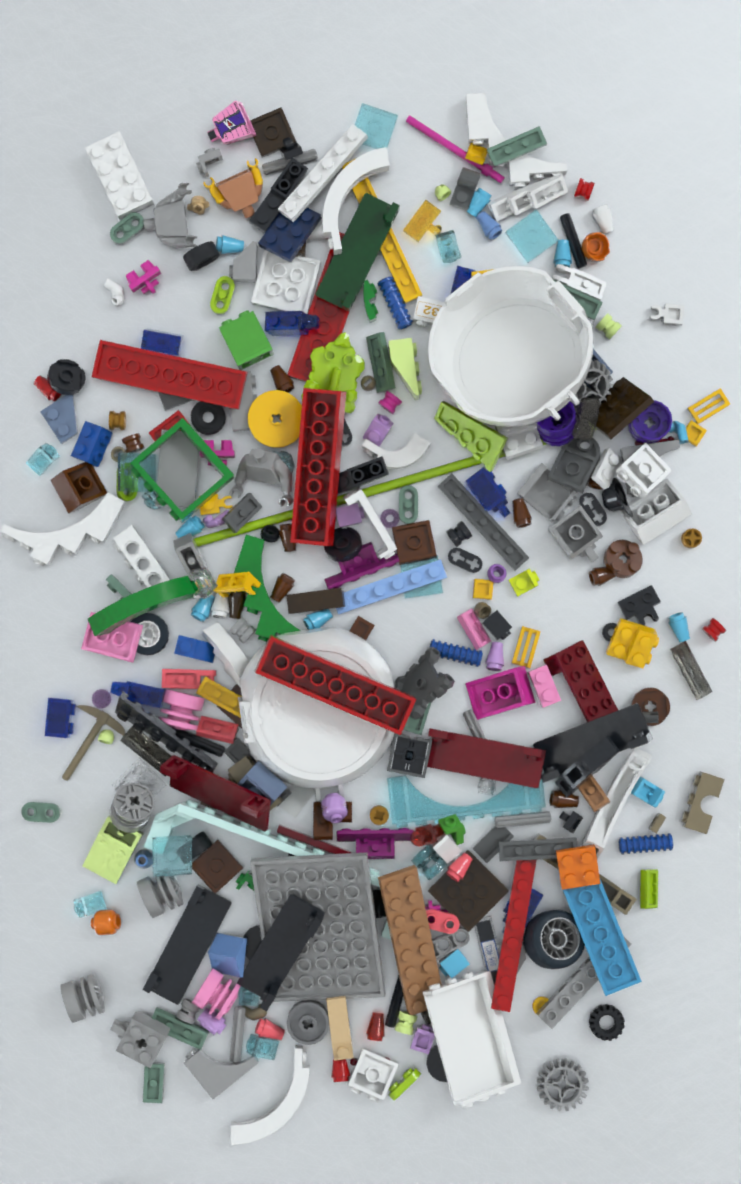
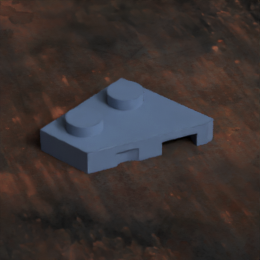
M65 395L40 411L61 444L78 434L73 395Z

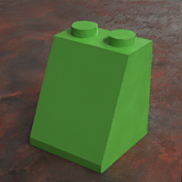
M249 310L238 315L239 318L233 321L228 319L222 322V326L219 327L239 370H243L274 355L273 349L254 311L249 312Z

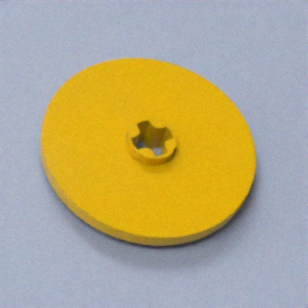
M272 390L259 395L253 401L248 411L247 419L250 432L258 442L268 447L281 448L292 444L298 439L300 434L302 405L293 395L285 391ZM280 415L279 420L281 421V423H273V417L271 416Z

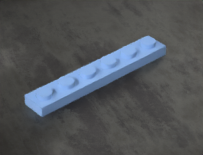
M440 559L344 592L345 607L336 608L338 615L447 578L442 560Z

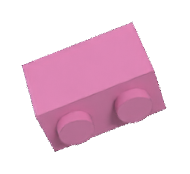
M547 665L528 672L542 708L561 701Z

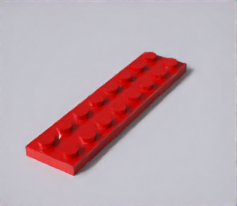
M339 232L340 241H342L345 234ZM333 249L329 251L317 289L334 257ZM314 295L287 374L289 377L304 382L310 380L309 375L312 371L310 355L313 349L321 346L325 348L329 342H334L345 327L349 315L348 311Z
M100 340L91 377L239 410L248 372Z

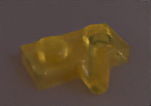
M425 200L403 232L418 243L427 230L435 236H440L442 227L440 225H433V222L439 216L441 210Z

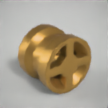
M125 411L120 413L109 412V430H114L115 428L125 430Z
M688 529L682 534L681 541L685 547L695 548L702 542V534L697 529Z
M377 805L371 809L370 819L374 824L383 825L387 822L389 813L384 806Z

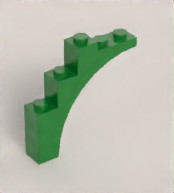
M246 534L234 573L250 572L261 583L259 588L251 586L256 594H247L244 603L247 612L256 615L258 611L262 612L255 634L259 635V640L267 642L269 636H275L276 633L280 635L301 631L289 623L277 611L264 586L262 553L265 540Z

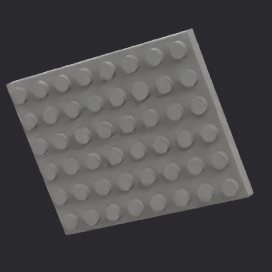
M368 853L252 858L250 863L262 940L290 894H294L325 912L321 925L313 938L310 937L279 987L273 1002L326 1000V998L346 996V999L385 997L386 992Z

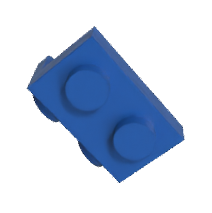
M85 421L71 456L99 467L110 442L112 432Z

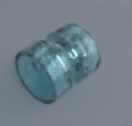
M430 844L411 860L418 869H423L422 874L429 881L447 866V863L441 856H436V851ZM433 860L435 863L428 868L426 864Z

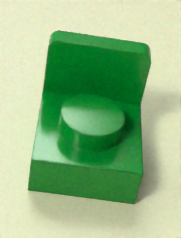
M249 871L246 874L241 873L236 880V883H238L236 889L239 890L246 881L248 882L247 886L254 891L252 873Z

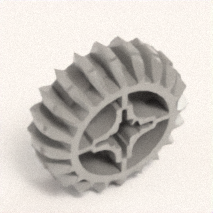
M591 360L588 374L584 380L589 383L588 385L591 388L583 382L575 395L580 402L577 406L573 404L575 408H582L585 411L588 408L594 410L595 405L601 406L602 400L607 401L606 395H611L608 389L613 387L610 383L613 379L610 376V370L606 369L603 363H600L598 360Z
M558 1058L556 1059L557 1065L550 1061L551 1068L549 1069L544 1065L543 1069L546 1073L539 1072V1076L543 1079H537V1083L542 1085L537 1087V1091H544L539 1097L540 1099L547 1097L544 1100V1104L547 1105L551 1102V1109H554L557 1105L558 1111L562 1110V1106L565 1107L566 1111H569L568 1105L571 1104L572 1108L575 1109L576 1105L574 1102L577 1101L579 1104H582V1100L579 1097H587L582 1090H589L588 1086L583 1085L588 1083L589 1080L588 1078H582L586 1075V1072H579L582 1068L581 1065L574 1068L575 1061L572 1060L570 1065H568V1059L565 1058L563 1064H561ZM562 1070L557 1079L548 1080L554 1072ZM568 1071L577 1076L578 1084L568 1080ZM564 1079L565 1083L567 1084V1087H565L561 1091V1088L558 1085V1083H561V1081H563ZM547 1086L558 1090V1099L548 1093ZM577 1090L572 1097L564 1100L568 1091Z

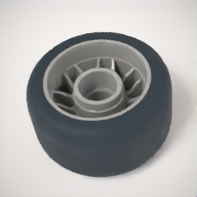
M562 910L545 911L536 915L528 923L524 933V946L528 956L534 963L546 969H560L574 964L582 955L585 946L573 915ZM551 936L554 938V943L551 941Z

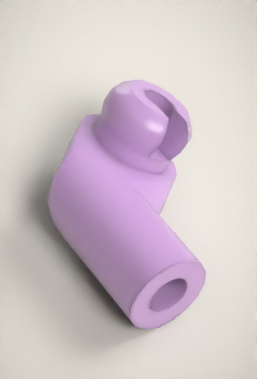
M224 511L214 519L212 515H207L203 518L205 526L213 528L223 525L225 522L222 518L229 511Z

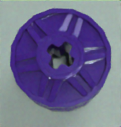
M654 400L647 409L628 424V431L632 438L639 443H656L670 431L672 414L666 405ZM647 420L652 424L649 428L647 424H644Z
M571 402L567 403L557 412L561 417L558 421L550 416L536 422L540 438L545 443L551 446H561L573 440L577 433L576 412Z

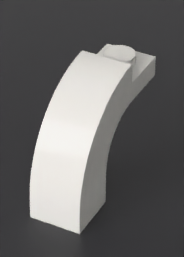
M414 433L409 443L398 451H386L367 439L363 442L362 447L364 448L363 452L371 457L374 455L377 458L383 456L387 469H400L417 462L425 454L431 442Z

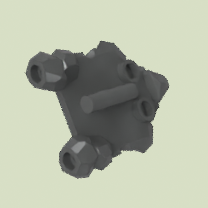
M434 647L427 648L425 654L420 656L419 664L414 663L405 676L398 677L395 680L396 689L416 698V702L409 717L416 720L423 716L429 702L432 703L436 697L440 698L448 689L453 687L455 682L450 675L441 672L437 673L433 665L438 662L440 652Z

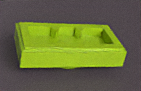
M658 869L641 870V909L658 908Z

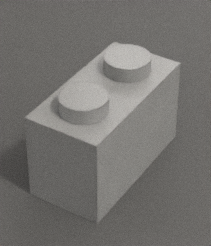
M191 533L173 541L175 551L191 581L208 574L207 564Z

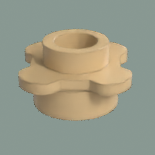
M194 196L191 199V203L187 205V209L201 215L209 207V202L202 196Z

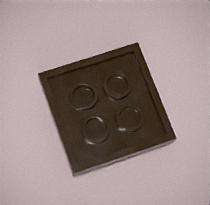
M624 377L616 381L613 387L608 390L611 392V395L605 396L607 401L602 400L601 406L595 405L594 410L588 408L587 411L580 414L585 421L610 440L654 402L650 395Z
M467 850L465 853L473 860L463 880L460 879L459 882H456L445 872L428 892L449 913L456 915L459 923L470 932L509 890Z

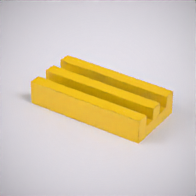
M720 388L687 409L695 419V422L699 424L729 406L730 402ZM718 394L721 396L699 411H694L696 407ZM722 400L725 404L699 419L698 415Z
M524 626L521 627L512 659L513 664L531 668L541 631ZM526 631L528 635L521 660L517 661L524 632ZM533 633L535 634V638L533 641L529 659L527 663H524L530 639Z

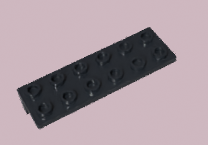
M633 704L535 742L533 744L535 749L546 750L543 764L544 773L541 775L542 782L560 777L567 768L606 736L610 737L620 751L628 748L633 749L649 743L653 737L639 704Z
M198 884L143 990L147 993L152 991L179 1005L232 902Z
M290 894L246 966L243 977H240L237 981V984L260 996V1000H262L260 1008L266 1012L276 998L278 989L310 937L313 938L325 915L324 911L294 894Z

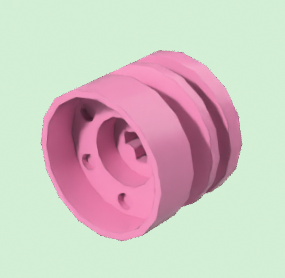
M165 689L163 702L169 704L170 709H160V712L168 714V717L159 716L158 718L171 728L184 731L197 730L198 725L191 724L190 720H200L192 712L202 711L205 698Z
M213 968L193 999L192 1004L200 1009L205 1008L208 1003L211 1004L209 1014L212 1015L217 1008L219 1012L215 1018L220 1020L232 1007L238 997V991L241 986L236 983L232 990L229 989L233 981L231 979L225 985L221 984L224 975Z

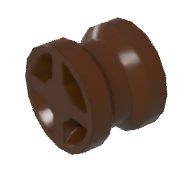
M139 433L121 439L123 444L126 445L125 451L127 454L145 448L140 442L141 436Z

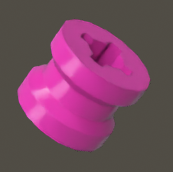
M389 391L385 393L384 399L378 402L381 407L391 414H394L395 408L402 403L398 397Z

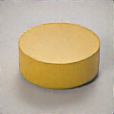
M544 996L537 997L532 1004L533 1011L537 1013L549 999Z

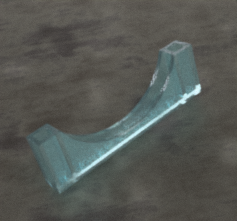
M407 776L387 778L392 825L396 824L397 828L407 827L408 823L415 822L416 825H425L427 821L434 820L435 823H438L439 819L454 814L461 821L465 820V816H473V819L484 818V814L492 813V817L503 816V812L511 811V815L522 814V810L530 809V812H540L542 808L546 807L542 780H540L539 788L509 783L501 792L486 801L467 806H454L428 798L413 786Z

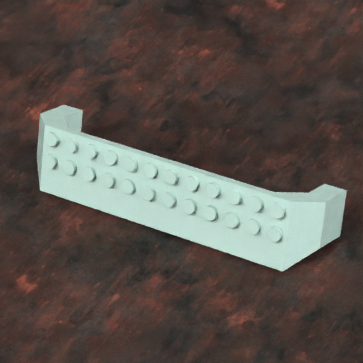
M189 799L156 814L144 848L163 854L166 851L174 827L196 818L295 856L326 855L324 850L316 847L314 849L306 847V843L298 840L296 842L289 841V837L279 833L277 836L270 833V829L264 832L243 821L238 822L234 820L235 817L226 813L223 816L217 814L216 809L207 806L205 808L198 807V802ZM369 867L371 884L380 888L378 877L383 875L379 874V870ZM386 917L381 936L391 940Z

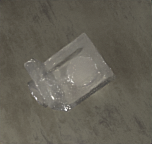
M207 567L193 569L189 573L198 588L193 594L194 599L210 597L218 585Z

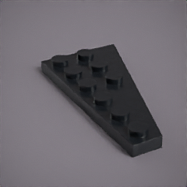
M124 691L122 692L115 710L120 720L132 723L136 730L146 732L155 742H162L169 751L173 753L178 752L184 760L190 763L193 762L213 773L218 764L200 749L196 748L194 750L191 748L190 741L186 738L182 739L175 736L176 731L153 713H145L140 703L131 702L127 699L128 694Z

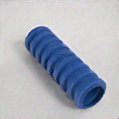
M389 276L380 280L377 284L381 286L380 291L383 292V297H386L385 302H388L387 306L391 308L390 313H393L392 317L396 319L395 324H398L397 328L402 330L411 326L413 320H410L411 316L407 314L408 309H405L406 305L402 303L403 298H400L401 294L397 292L398 288H395L396 283L392 281L393 277Z
M435 639L430 644V647H434L440 652L442 659L445 657L447 660L452 659L454 662L458 660V663L462 661L464 664L470 663L471 666L473 664L476 667L480 666L483 655L482 650L478 652L476 649L470 650L469 647L465 649L464 646H453L452 643L448 645L447 642H435Z
M670 833L666 836L665 834L661 836L656 834L654 837L653 835L649 837L644 835L642 838L641 836L637 838L632 836L630 839L629 837H626V839L620 837L619 851L622 855L624 852H627V854L633 852L635 854L636 851H639V853L645 851L647 853L648 850H651V852L657 850L659 852L660 849H663V851L669 849L671 851L673 848V838Z

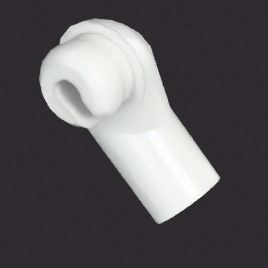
M108 278L104 287L112 291V303L114 305H121L125 299L124 289Z

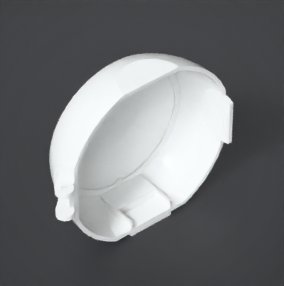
M521 266L498 268L487 271L482 275L478 272L445 298V304L440 308L430 332L428 346L430 367L439 384L460 410L480 422L496 426L517 427L533 424L550 416L558 421L561 417L557 412L571 401L576 406L580 403L575 395L582 386L591 365L594 344L593 330L584 308L559 280L554 282L547 272Z
M323 627L288 632L276 636L394 688L390 668L383 657L372 645L354 633L337 627ZM264 645L251 658L240 679L242 697H238L244 741L249 745L251 756L256 762L260 761L283 782L297 787L314 788L316 801H321L320 790L338 787L339 795L344 797L343 784L359 778L376 765L389 748L395 733L255 673L254 670L265 648Z

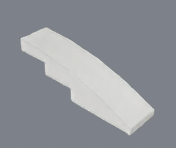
M557 175L508 193L488 203L493 219L498 222L511 214L518 215L532 207L537 209L564 195L568 190L563 175Z
M217 622L203 630L202 636L214 647L213 653L225 665V672L240 686L241 676L249 660L231 636Z

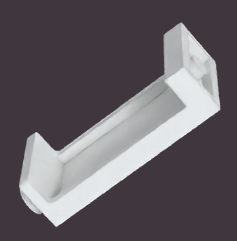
M358 487L343 496L348 506L359 500L386 546L377 551L380 559L383 557L388 559L393 556L397 548L361 488Z

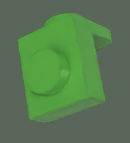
M456 814L438 820V824L446 835L450 834L456 845L464 843L465 827Z

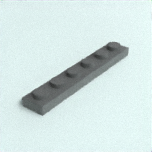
M452 473L438 485V488L515 571L529 559L528 555Z

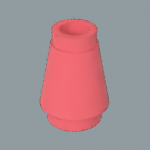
M463 853L447 867L446 874L456 882H459L460 879L463 880L473 859L468 854Z
M260 1018L256 1025L255 1033L259 1034V1037L282 1040L285 1029H282L266 1018L264 1020Z

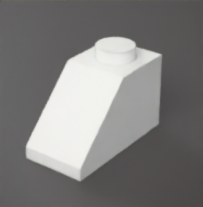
M446 834L442 835L432 844V848L447 864L450 861L453 863L461 856L459 853L462 850Z

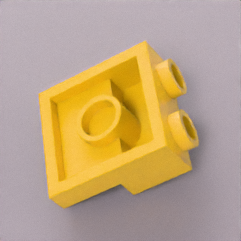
M620 618L607 647L606 654L623 659L626 664L644 668L645 664L649 665L652 654L650 652L652 647L656 648L659 642L656 629Z

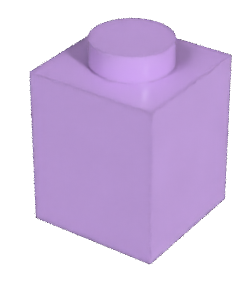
M358 503L336 508L340 528L362 523L361 519L365 518L363 507H358Z

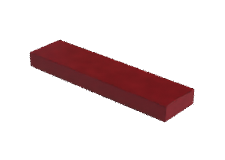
M281 824L277 829L279 834L332 854L351 853L349 850L323 840H313L312 836Z

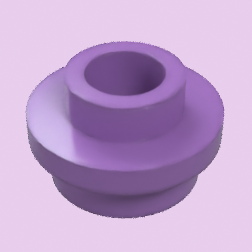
M500 564L490 566L487 571L489 580L494 583H501L507 575L506 569ZM493 572H498L500 576H494Z

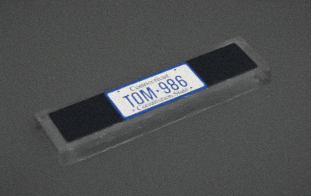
M490 915L483 917L474 926L484 969L491 972L495 986L500 949Z

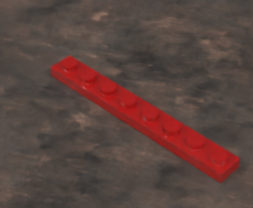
M537 860L516 861L491 1009L506 1012L511 1010Z

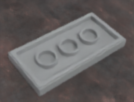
M162 429L161 436L168 430ZM178 431L160 447L157 484L178 508H187L195 501L199 450L182 431ZM156 500L155 506H161Z

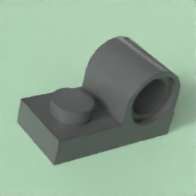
M465 167L462 168L450 205L465 211L468 210L481 173Z

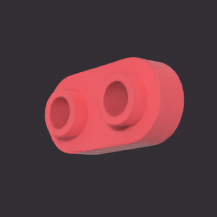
M431 908L426 910L427 918L429 916L435 918L434 922H428L430 929L447 934H453L459 929L460 923L456 915ZM452 921L454 924L452 927H447L446 923Z

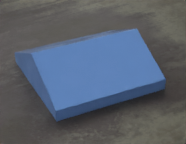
M217 933L208 951L212 969L214 968L222 974L243 977L247 938Z

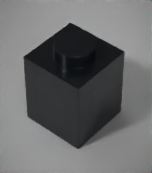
M498 610L482 622L496 640L500 638L504 640L511 634L509 630L512 626Z

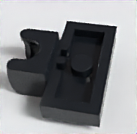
M652 585L618 602L626 620L635 616L637 622L644 626V618L646 616L651 617L654 622L659 620L654 606L660 604L661 601Z

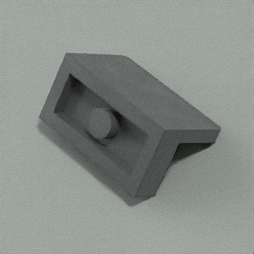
M494 826L472 849L488 863L499 852L498 841H510L514 836L506 827L497 828Z

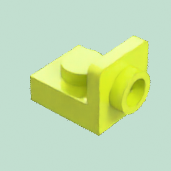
M529 568L508 581L518 597L537 587V582L540 580L536 572H531Z

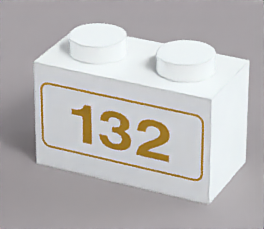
M418 296L413 321L421 327L432 326L440 308L445 302Z

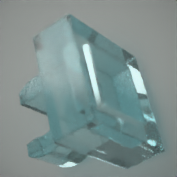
M241 986L239 988V1005L258 1006L259 996Z

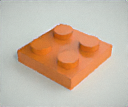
M595 845L556 850L562 890L600 884Z

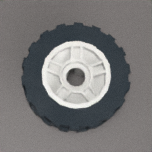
M144 613L132 619V623L143 625L137 653L154 655L165 648L169 640V631L167 624L160 616ZM146 630H149L151 632V636L149 638H146L144 636Z

